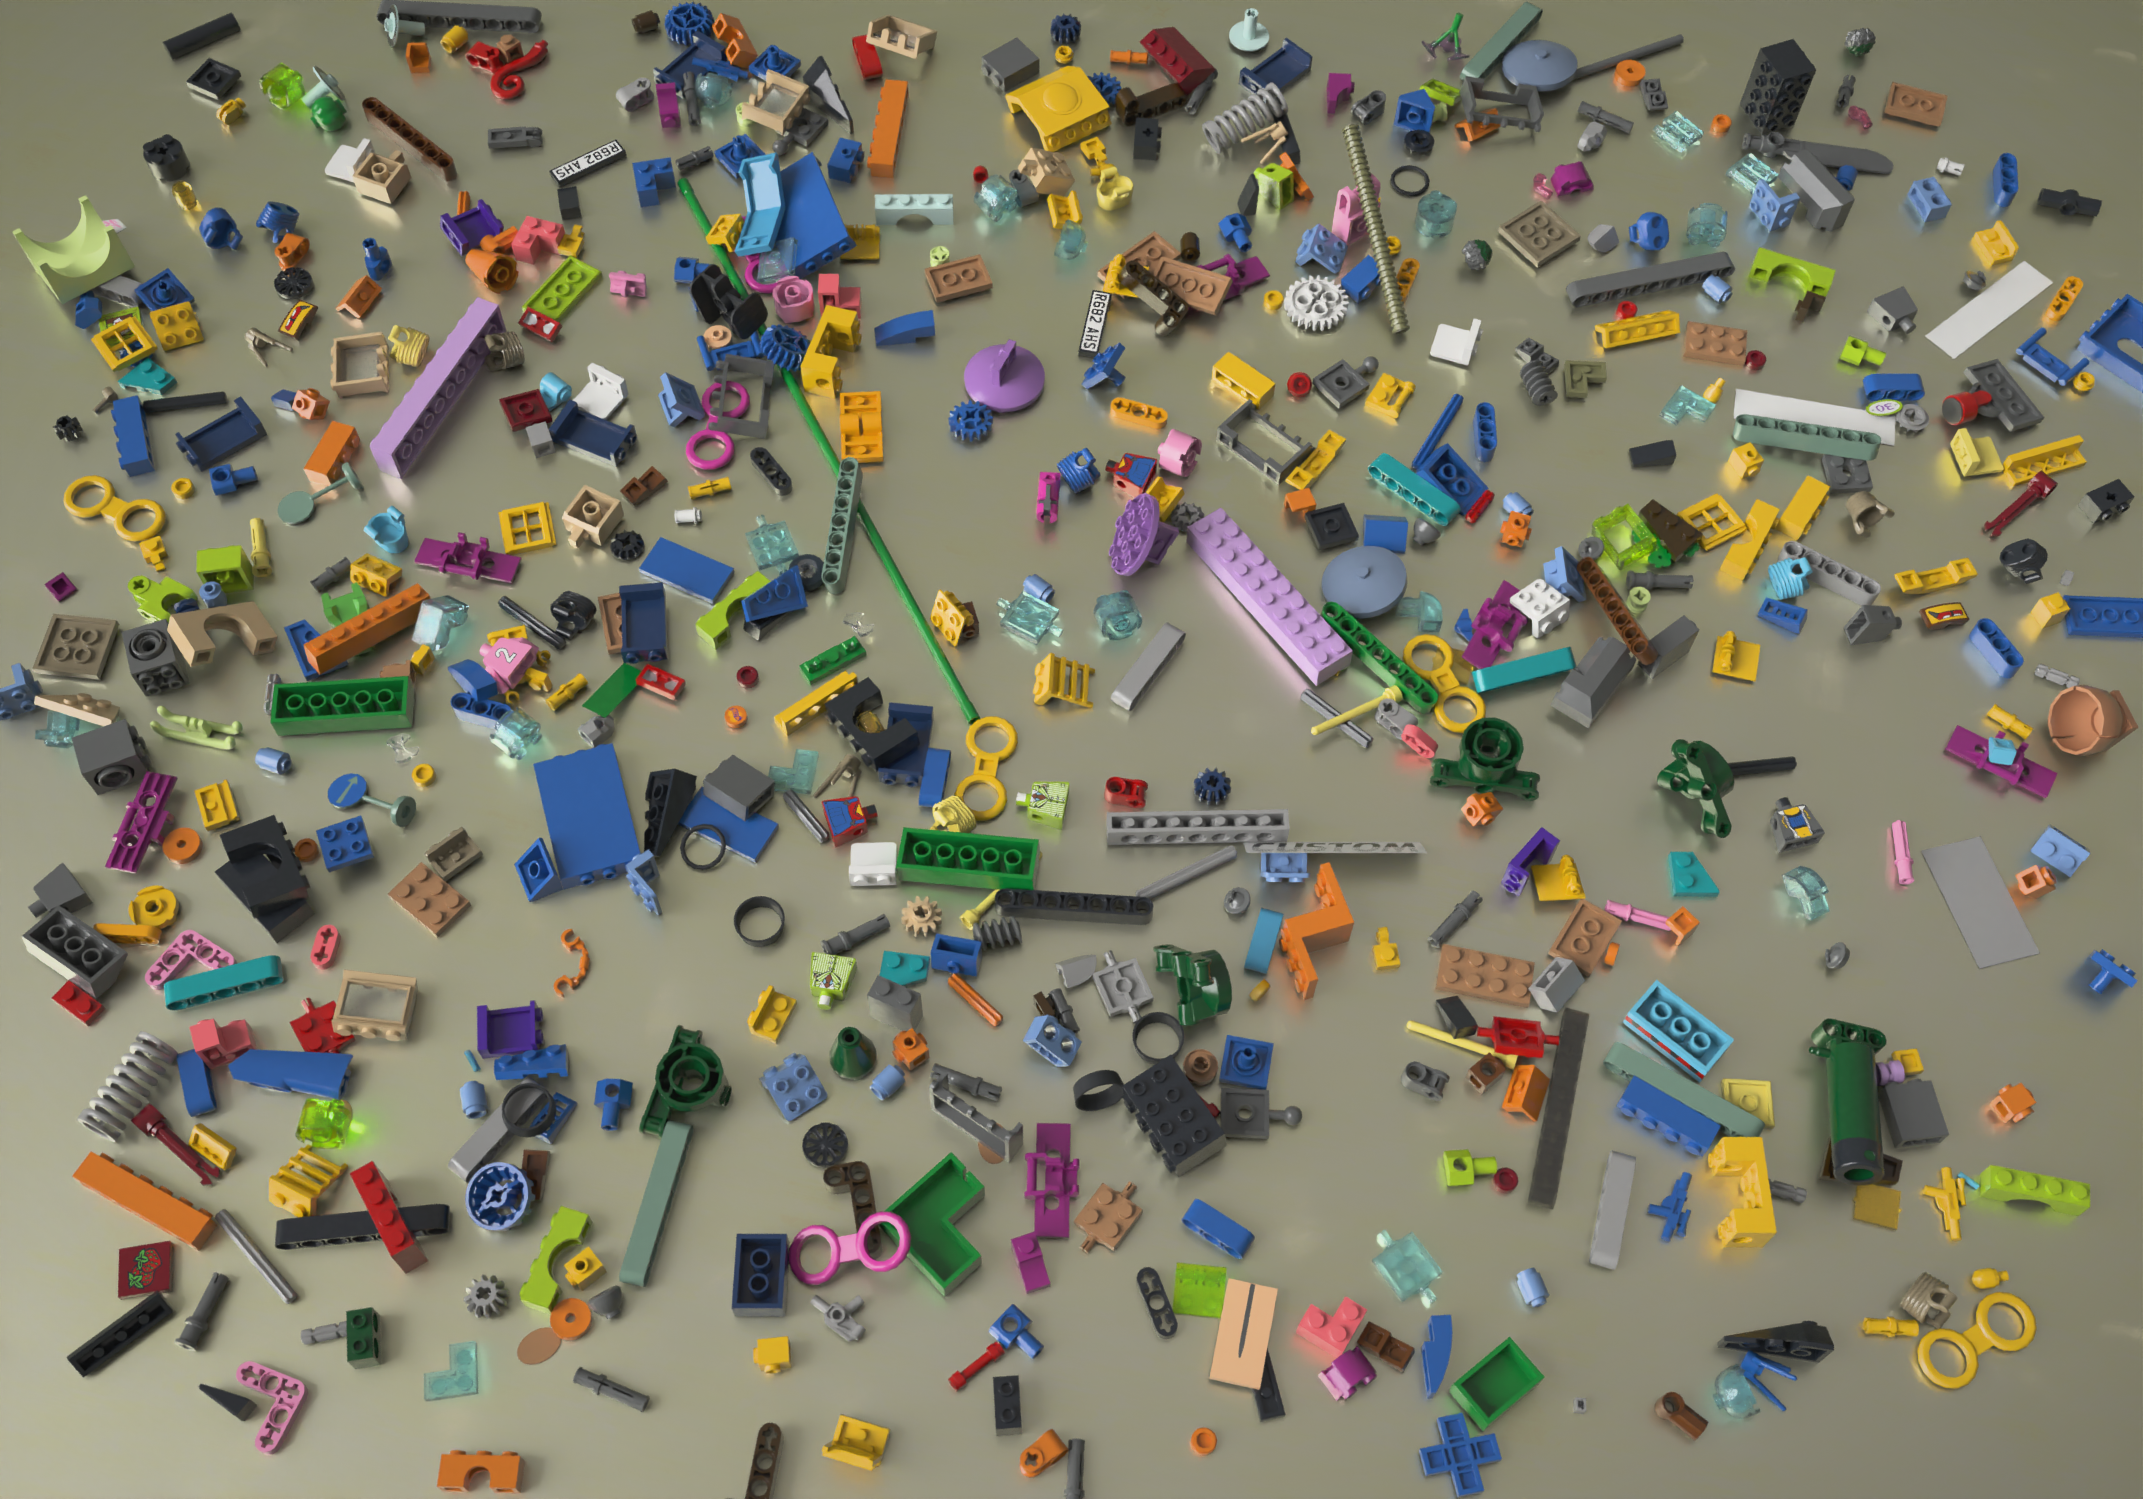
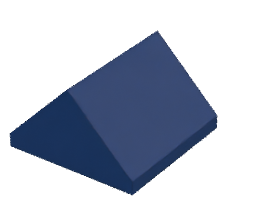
M1425 89L1399 96L1394 119L1395 126L1409 131L1424 130L1430 133L1435 106Z
M1364 514L1363 546H1377L1388 549L1393 553L1405 554L1408 531L1406 517Z
M538 838L514 864L529 902L563 890L543 838Z

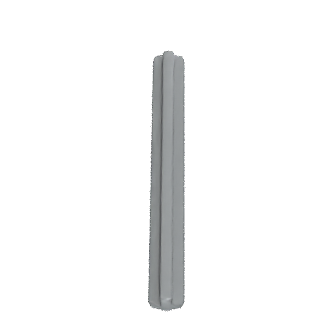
M1228 846L1137 890L1135 895L1152 899L1236 858L1237 851L1234 846Z
M226 1209L215 1215L217 1222L286 1304H290L295 1300L297 1293Z

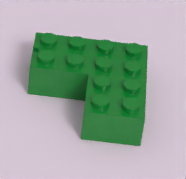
M952 1152L884 1211L893 1212L901 1216L906 1222L911 1234V1245L907 1257L944 1297L982 1264L981 1254L953 1224L985 1196V1188L970 1171L966 1172V1167ZM890 1222L879 1223V1227L899 1247L900 1236L897 1228Z

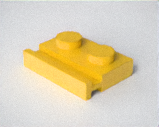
M227 779L223 780V783H214L195 790L201 816L207 831L228 825L233 820H240Z

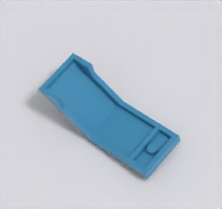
M777 153L742 160L738 174L744 184L747 215L735 249L738 257L773 250L786 209Z

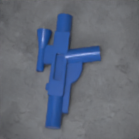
M693 57L692 65L707 68L706 70L718 73L717 75L727 77L735 82L738 81V77L744 79L748 77L747 71L740 70V68L732 65L730 61H713Z
M1683 1172L1681 1179L1676 1180L1671 1196H1667L1662 1201L1661 1206L1649 1204L1648 1206L1649 1214L1667 1217L1661 1239L1664 1241H1671L1677 1224L1680 1227L1676 1234L1682 1237L1686 1236V1228L1691 1210L1686 1209L1685 1213L1681 1212L1684 1201H1687V1191L1692 1179L1690 1173Z

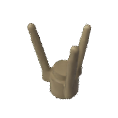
M251 328L245 334V339L249 342L248 348L255 353L264 366H267V362L257 348L264 347L267 342L293 351V348L269 337L257 328Z
M845 755L842 762L838 764L837 768L817 789L813 797H817L830 782L834 785L841 775L847 778L853 776L848 796L853 797L858 777L862 772L858 769L861 765L860 760L853 755Z

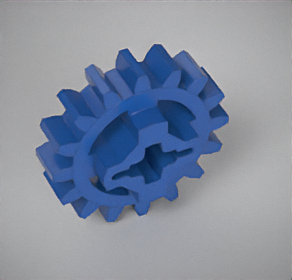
M1103 72L1098 76L1096 73H1093V77L1087 76L1107 104L1115 105L1116 95L1122 88L1120 87V81H1116L1117 77L1110 78L1109 73L1104 76Z
M969 400L968 404L962 401L961 407L955 405L954 411H950V431H955V437L961 435L963 441L966 437L969 438L970 442L973 441L974 437L981 440V435L987 436V430H992L993 416H991V410H987V405L980 406V401H977L975 404H972L971 400Z

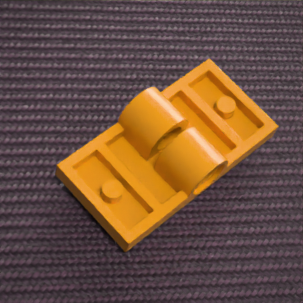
M881 391L840 393L842 460L847 457H853L858 463L883 462Z

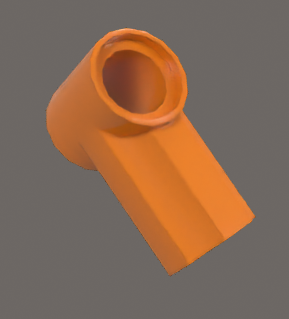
M513 226L496 236L486 235L481 239L480 247L485 251L505 254L506 250L512 247L511 244L518 230Z

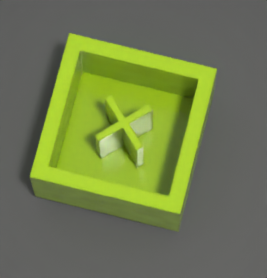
M241 545L197 551L196 572L203 584L211 581L217 582L225 594L254 590L252 565Z

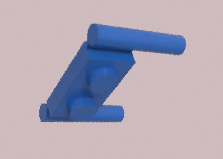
M2040 328L2016 349V353L2023 355L2022 359L2050 380L2053 382L2058 380L2061 386H2065L2089 364V360L2083 358L2071 369L2043 347L2036 344L2047 333L2045 328Z
M755 331L750 336L752 341L711 350L710 352L704 336H698L697 342L707 371H712L714 368L717 371L722 370L716 367V361H725L726 354L755 359L756 357L763 358L764 355L760 349L761 341L758 332Z

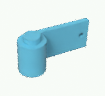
M553 372L547 373L540 382V392L549 411L571 397V386Z

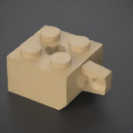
M1031 148L1018 166L1020 173L1030 177L1037 193L1065 196L1075 182L1071 170L1064 160V156L1059 152Z
M395 150L388 158L376 153H370L352 175L357 191L392 204L411 179L408 166L403 164L405 161L403 153Z
M584 485L564 511L562 518L566 530L572 533L568 538L570 545L578 549L585 540H589L602 546L623 518L624 512L620 500Z

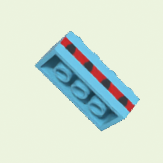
M1658 980L1652 984L1633 1006L1623 1021L1626 1026L1699 1083L1734 1041L1732 1037Z

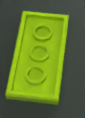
M570 255L522 306L523 312H525L527 307H530L560 323L603 276L602 271Z

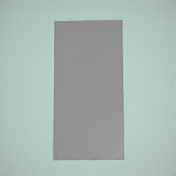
M1981 836L1921 851L1979 969L2040 954Z

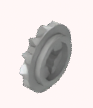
M1914 404L1903 405L1902 409L1895 414L1897 416L1896 422L1900 423V428H1907V432L1913 430L1915 433L1919 430L1923 431L1929 423L1927 412ZM1912 415H1914V416H1913V418H1914V419H1913V420H1914L1913 422L1910 421V417H1911Z
M1186 502L1183 505L1177 504L1171 514L1173 525L1184 532H1187L1188 526L1204 518L1201 507L1195 506L1194 502L1192 504H1187ZM1186 512L1191 516L1190 522L1185 516Z

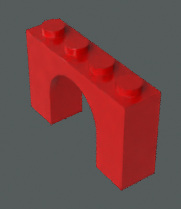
M371 1161L351 1172V1178L393 1260L405 1274L428 1262L418 1239L407 1226L394 1202L398 1199L391 1185L376 1164Z

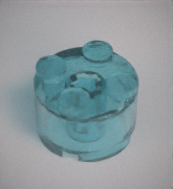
M995 174L982 183L981 187L983 189L980 193L976 192L974 196V203L990 219L997 222L1002 218L1003 213L1006 211L1011 212L1016 208L1017 203L1015 201L1018 191L1002 175L998 176Z
M1437 190L1423 196L1418 203L1415 216L1417 230L1422 235L1433 238V235H1440L1439 238L1448 235L1453 227L1457 203Z
M1712 203L1700 204V207L1697 209L1691 208L1687 219L1686 236L1689 239L1688 243L1691 245L1702 243L1708 244L1710 247H1718L1720 242L1726 237L1727 211L1724 212L1720 205Z
M1127 590L1109 595H1101L1097 598L1093 614L1104 637L1108 636L1110 640L1125 639L1133 634L1132 630L1136 627L1137 629L1141 627L1142 616L1133 597Z
M516 707L517 711L510 709L497 721L494 726L497 730L494 735L490 734L489 740L510 758L521 760L527 753L526 749L531 744H537L542 738V734L540 733V723L520 707Z

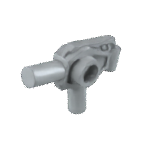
M815 1295L811 1300V1304L824 1313L825 1324L847 1341L859 1340L866 1331L850 1315L864 1304L859 1295L845 1306L838 1302L830 1305L818 1295Z

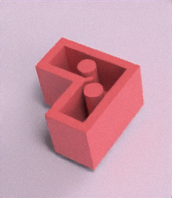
M526 216L511 244L515 259L534 265L541 251L560 255L557 248L565 234L564 226Z
M819 274L818 297L821 317L826 305L855 311L857 312L858 319H861L862 300L860 287H840L839 274Z
M214 1018L205 1019L189 1027L195 1052L210 1069L231 1063L250 1049L257 1050L252 1028L245 1019L232 1021L224 1027H220Z
M1346 1296L1334 1317L1311 1304L1299 1323L1296 1333L1335 1358H1338L1344 1353L1362 1322L1367 1309Z

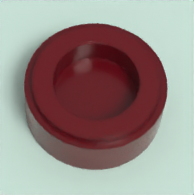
M1757 350L1748 352L1745 359V365L1751 370H1760L1766 363V356Z
M744 666L737 672V682L741 687L752 688L757 685L759 675L754 667Z
M1500 1168L1493 1176V1185L1501 1193H1511L1518 1185V1176L1510 1168Z

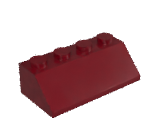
M1175 27L1153 29L1140 41L1148 55L1175 83L1179 84L1187 95L1216 70Z

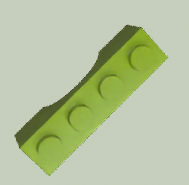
M1759 247L1748 277L1768 282L1778 276L1791 277L1801 283L1805 294L1808 290L1826 297L1836 270Z
M759 571L748 576L744 583L737 589H733L724 600L716 603L710 612L698 619L697 623H695L698 636L715 650L718 649L731 637L729 621L736 612L743 609L741 601L771 581Z
M1990 1165L1980 1174V1197L2003 1202L2015 1199L2036 1200L2049 1204L2053 1207L2054 1212L2079 1216L2090 1208V1184Z
M563 1206L560 1207L558 1213H554L550 1223V1232L548 1236L545 1235L542 1239L540 1255L531 1264L529 1280L522 1285L520 1290V1300L524 1306L551 1315L563 1292L553 1279L552 1270L554 1262L560 1253L567 1248L583 1245L592 1225V1220L588 1214Z

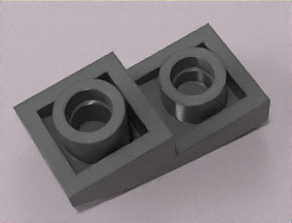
M1660 79L1641 80L1640 89L1648 110L1668 109L1666 93L1662 91Z
M1527 338L1515 348V351L1526 363L1533 360L1542 361V366L1545 367L1548 375L1559 367V360L1545 353L1544 345L1531 338Z

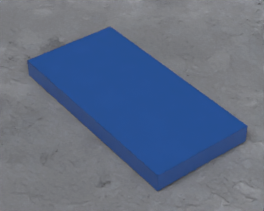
M662 537L659 538L639 567L640 573L714 604L734 574V568Z
M2064 595L2062 597L2070 608L2065 616L2068 635L2143 638V598Z
M701 786L685 810L678 825L688 830L701 824L713 825L724 835L726 849L756 863L778 830V823L758 813H754L748 820L744 821L703 795L704 787ZM700 829L694 832L722 846L719 836L714 831Z

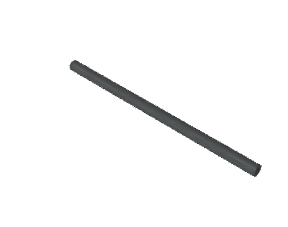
M1679 34L1578 68L1573 80L1616 66L1624 60H1634L1683 43L1684 38Z

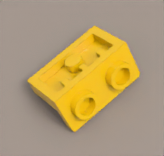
M721 215L706 236L708 244L722 245L725 243L728 251L734 252L744 224L742 215Z
M2001 220L1997 221L1991 229L1976 232L1973 237L1991 266L2012 261L2019 249L2017 242Z
M368 553L351 563V582H357L359 586L384 597L389 594V585L402 576V568Z
M769 985L766 991L763 990L758 999L759 1005L756 1011L750 1013L747 1023L749 1024L751 1034L777 1043L797 1005V1001L776 992L774 986Z

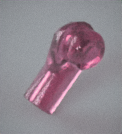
M1851 106L1848 109V116L1853 120L1861 122L1864 129H1869L1873 125L1866 110L1857 106Z
M1539 173L1533 179V188L1535 192L1548 200L1552 196L1553 191L1546 187V176Z

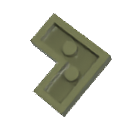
M1565 361L1566 397L1587 398V382H1606V362Z

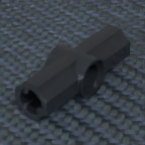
M2042 188L2037 204L2057 208L2063 215L2081 213L2097 217L2102 200L2079 196V193L2073 189L2059 192Z

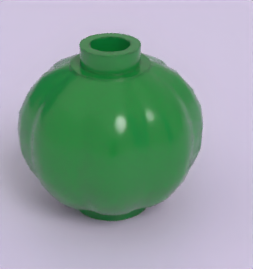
M323 96L313 103V117L310 119L317 128L321 127L330 132L337 131L345 124L346 118L343 114L347 113L339 99L334 101L330 96Z

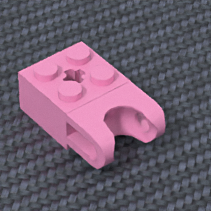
M1371 173L1370 178L1373 179V189L1376 191L1374 195L1377 196L1376 201H1378L1381 185L1379 180ZM1346 186L1339 190L1331 233L1345 242L1347 246L1369 234L1367 233L1368 228L1365 225L1367 222L1364 221V210L1361 209V198L1358 197V187L1351 191Z

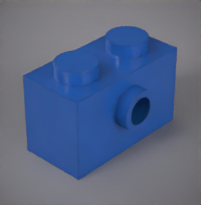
M844 138L839 139L827 164L828 177L830 179L851 183L853 176H856L858 173L859 163H862L865 153L862 151L861 142Z
M1368 255L1341 279V290H1345V294L1358 304L1363 299H1367L1377 286H1381L1380 283L1382 281L1379 280L1380 275L1377 273L1379 269L1376 268L1377 263H1375L1374 258Z
M936 933L931 949L932 969L944 970L953 974L960 973L977 976L982 960V942Z

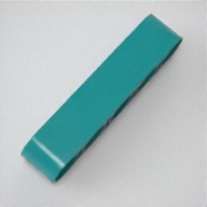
M1382 453L1368 466V472L1374 479L1442 526H1447L1461 511L1459 504L1386 453Z
M1566 647L1479 669L1471 673L1477 693H1483L1569 671L1577 666L1571 647Z
M269 955L168 981L164 984L166 1008L168 1010H181L280 984L284 980L281 958L276 955Z

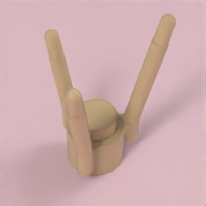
M1281 121L1241 139L1243 143L1264 134L1256 139L1254 143L1257 144L1270 136L1274 141L1279 140L1260 161L1261 164L1286 141L1285 136L1288 135V132Z

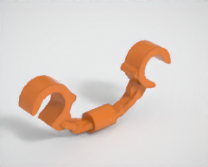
M567 929L562 933L561 941L569 951L575 948L582 950L583 956L580 958L579 969L581 971L577 977L569 979L566 975H563L554 983L556 994L563 998L565 996L559 990V987L562 984H568L574 990V987L579 985L580 980L586 975L590 961L588 951L584 948L585 944L580 940V937H577L573 942L566 941L569 936L574 934L572 929Z

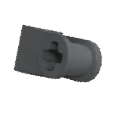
M1379 90L1371 92L1352 106L1351 114L1358 116L1364 125L1369 124L1384 113L1386 94Z
M1018 169L1011 171L1009 174L1011 182L1009 184V191L1015 198L1017 205L1022 208L1039 201V195L1028 177L1020 173Z
M1416 1061L1410 1062L1401 1075V1083L1405 1088L1435 1101L1443 1099L1442 1091L1445 1083H1448L1450 1079L1449 1075L1445 1072L1430 1068ZM1409 1072L1417 1074L1419 1079L1411 1078Z

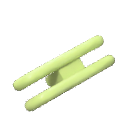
M164 706L157 708L158 713L170 722L182 724L186 732L167 729L157 721L150 723L152 730L163 737L226 750L235 747V739L232 736H228L226 740L210 738L211 732L217 731L235 735L243 730L242 724L239 721H235L232 725L174 714Z

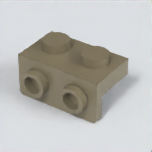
M463 827L452 831L448 837L438 844L432 845L425 852L429 863L445 882L483 855L482 851L468 836Z

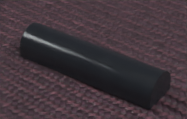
M230 12L162 43L172 60L236 33L241 29L236 18Z
M1276 97L1278 103L1282 105L1279 98ZM1267 103L1273 116L1272 123L1277 124L1281 121L1288 132V135L1285 136L1286 141L1280 145L1282 152L1287 153L1294 165L1300 164V149L1287 113L1277 118Z
M157 1290L69 1354L67 1359L84 1378L172 1313L173 1309L162 1293Z

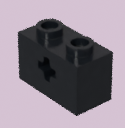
M1136 118L1133 159L1156 161V153H1160L1161 141H1157V139H1161L1162 127H1158L1159 119Z
M2117 479L2086 493L2078 506L2094 524L2100 520L2106 521L2118 512L2122 514L2130 508L2129 504L2134 499V495L2120 479Z
M1019 1375L993 1377L996 1436L1022 1434Z

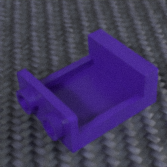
M482 199L478 200L476 208L451 218L448 213L440 216V228L461 256L468 254L472 249H480V241L486 235L496 236L503 232L504 229L502 221L495 217L491 207L488 204L486 205Z
M1541 827L1508 864L1501 881L1505 889L1510 893L1520 896L1530 876L1525 869L1534 859L1543 865L1549 864L1560 840Z
M530 1001V1006L489 1010L487 1005L477 1006V1050L482 1059L518 1055L528 1050H540V1044L544 1042L543 1031L539 1029V1022L543 1021V1011L541 1007H538L536 1001Z

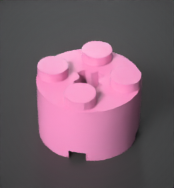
M788 276L780 279L777 282L778 285L773 288V299L777 315L787 324L811 318L815 305L810 282L806 279L805 281L801 280L798 276Z
M1172 429L1166 442H1162L1158 448V454H1160L1159 467L1182 477L1189 476L1198 462L1195 461L1196 454L1200 455L1201 440Z

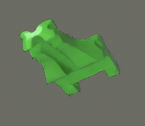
M357 582L351 584L352 593L331 600L328 592L321 594L323 611L332 627L335 628L370 609ZM373 646L370 647V648H368V649H366V650H364V651H362L361 653H359V654H357V655H360V654H363V653H366V652H369V651L373 650Z

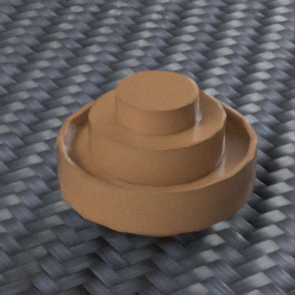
M1196 1049L1189 1052L1185 1057L1183 1073L1191 1083L1205 1085L1212 1082L1216 1077L1218 1061L1211 1052L1204 1049Z

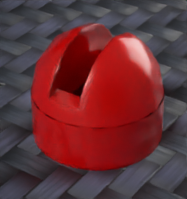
M977 166L974 169V181L984 183L988 180V171L984 166Z

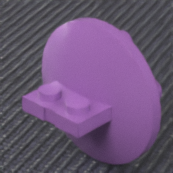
M1009 339L1006 344L993 345L976 353L966 366L964 383L969 396L975 402L980 401V406L987 405V409L997 411L998 413L1012 412L1031 405L1040 396L1044 388L1045 372L1040 360L1032 352L1016 346V341Z
M1142 493L1133 500H1129L1126 504L1125 512L1117 518L1115 524L1117 530L1113 544L1109 549V556L1112 557V568L1120 575L1130 576L1141 567L1145 560L1159 565L1166 555L1168 548L1178 536L1179 530L1177 527L1159 521V504L1153 495Z

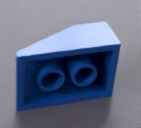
M1448 443L1437 448L1415 471L1417 475L1455 500L1461 508L1459 514L1462 516L1470 510L1484 491L1488 490L1484 482Z

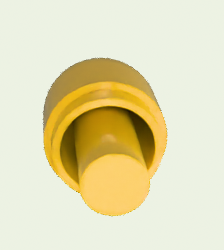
M1101 164L1098 168H1091L1090 175L1098 176L1101 179V171L1114 165ZM1115 175L1106 177L1105 179H1113Z
M1719 377L1715 384L1711 383L1703 394V400L1706 404L1713 405L1719 401L1724 391L1721 389L1726 382L1724 379Z
M1994 1268L1978 1269L1972 1274V1282L1979 1289L1995 1288L1999 1286V1282L2009 1280L2007 1271L1997 1272Z

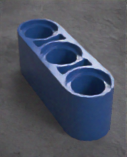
M2010 153L2001 154L1993 169L1994 201L2001 207H2008L2018 192L2017 159Z
M1870 374L1863 379L1866 398L1870 401L1885 399L1916 401L1925 395L1922 379L1919 374Z
M1482 402L1478 404L1473 418L1475 455L1481 462H1489L1493 459L1497 446L1495 409L1492 404Z
M1983 618L1976 623L1970 632V640L2001 677L2012 678L2023 665L2022 655L1992 620Z
M457 693L451 698L450 702L456 717L462 721L502 732L512 730L516 724L512 710L506 704L489 699L477 702L471 694Z
M928 748L919 793V806L933 808L935 803L937 804L944 799L951 750Z
M195 1048L177 1054L184 1099L189 1115L195 1117L216 1110L217 1102L210 1068L198 1056Z
M1199 1199L1193 1201L1181 1219L1183 1224L1237 1259L1244 1257L1255 1239V1236L1249 1230Z

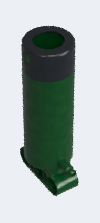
M1827 1018L1811 1033L1812 1041L1818 1047L1811 1046L1809 1053L1826 1060L1834 1177L1848 1185L1874 1184L1885 1175L1875 1055L1886 1045L1887 1040L1885 1035L1877 1029Z

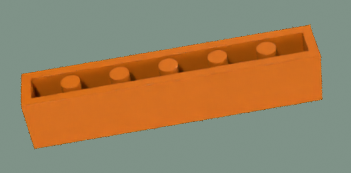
M886 79L884 87H881L880 98L882 101H878L879 115L876 114L875 126L877 128L873 129L874 143L871 142L870 154L872 155L871 157L868 156L867 168L871 169L872 177L894 178L909 96L908 81Z
M417 583L303 644L308 662L319 674H322L433 613L430 595Z
M90 1152L72 1175L81 1185L200 1251L218 1226L211 1219L213 1215L203 1208H200L199 1211L193 1209L192 1206L194 1204L183 1197H180L179 1200L172 1197L174 1193L164 1186H160L159 1189L152 1186L154 1183L152 1180L142 1174L139 1178L134 1176V1171L122 1163L119 1167L113 1164L115 1160L104 1153H101L99 1156Z

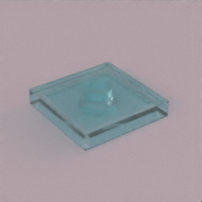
M793 237L775 241L772 251L760 253L757 277L760 282L794 276L798 240Z

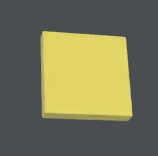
M1729 1078L1721 1080L1723 1099L1761 1119L1765 1124L1764 1129H1773L1775 1127L1771 1081Z

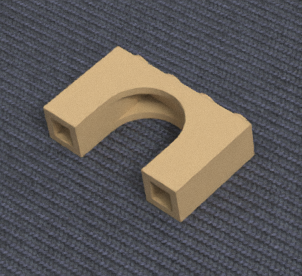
M254 601L171 614L167 628L168 633L190 667L212 663L216 647L206 633L208 630L224 629L235 633L243 640L253 656L273 652L278 637Z

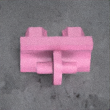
M625 271L610 272V292L621 293L622 297L626 298L628 295L646 296L645 274L631 275Z

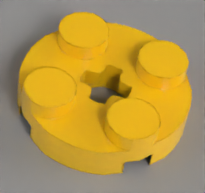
M154 885L140 890L134 902L131 900L129 904V916L136 925H149L163 929L168 925L174 924L177 920L178 900L170 890L164 889L163 886ZM154 904L159 907L155 912H148Z

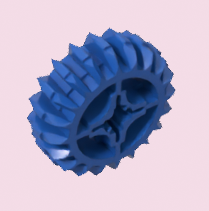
M686 1L685 4L679 3L678 7L673 6L672 10H668V14L665 15L664 25L672 41H677L678 45L684 43L686 46L687 44L694 43L692 34L697 30L711 37L712 32H714L712 26L715 22L711 10H708L707 6H702L701 3L695 4L694 1L688 4Z
M778 324L777 326L772 325L765 330L761 337L760 349L763 351V355L767 356V360L773 361L774 365L777 364L780 368H786L787 371L792 369L796 372L797 370L801 371V364L811 341L807 340V336L802 335L801 331L794 330V327L789 328L787 325L783 327L781 324Z

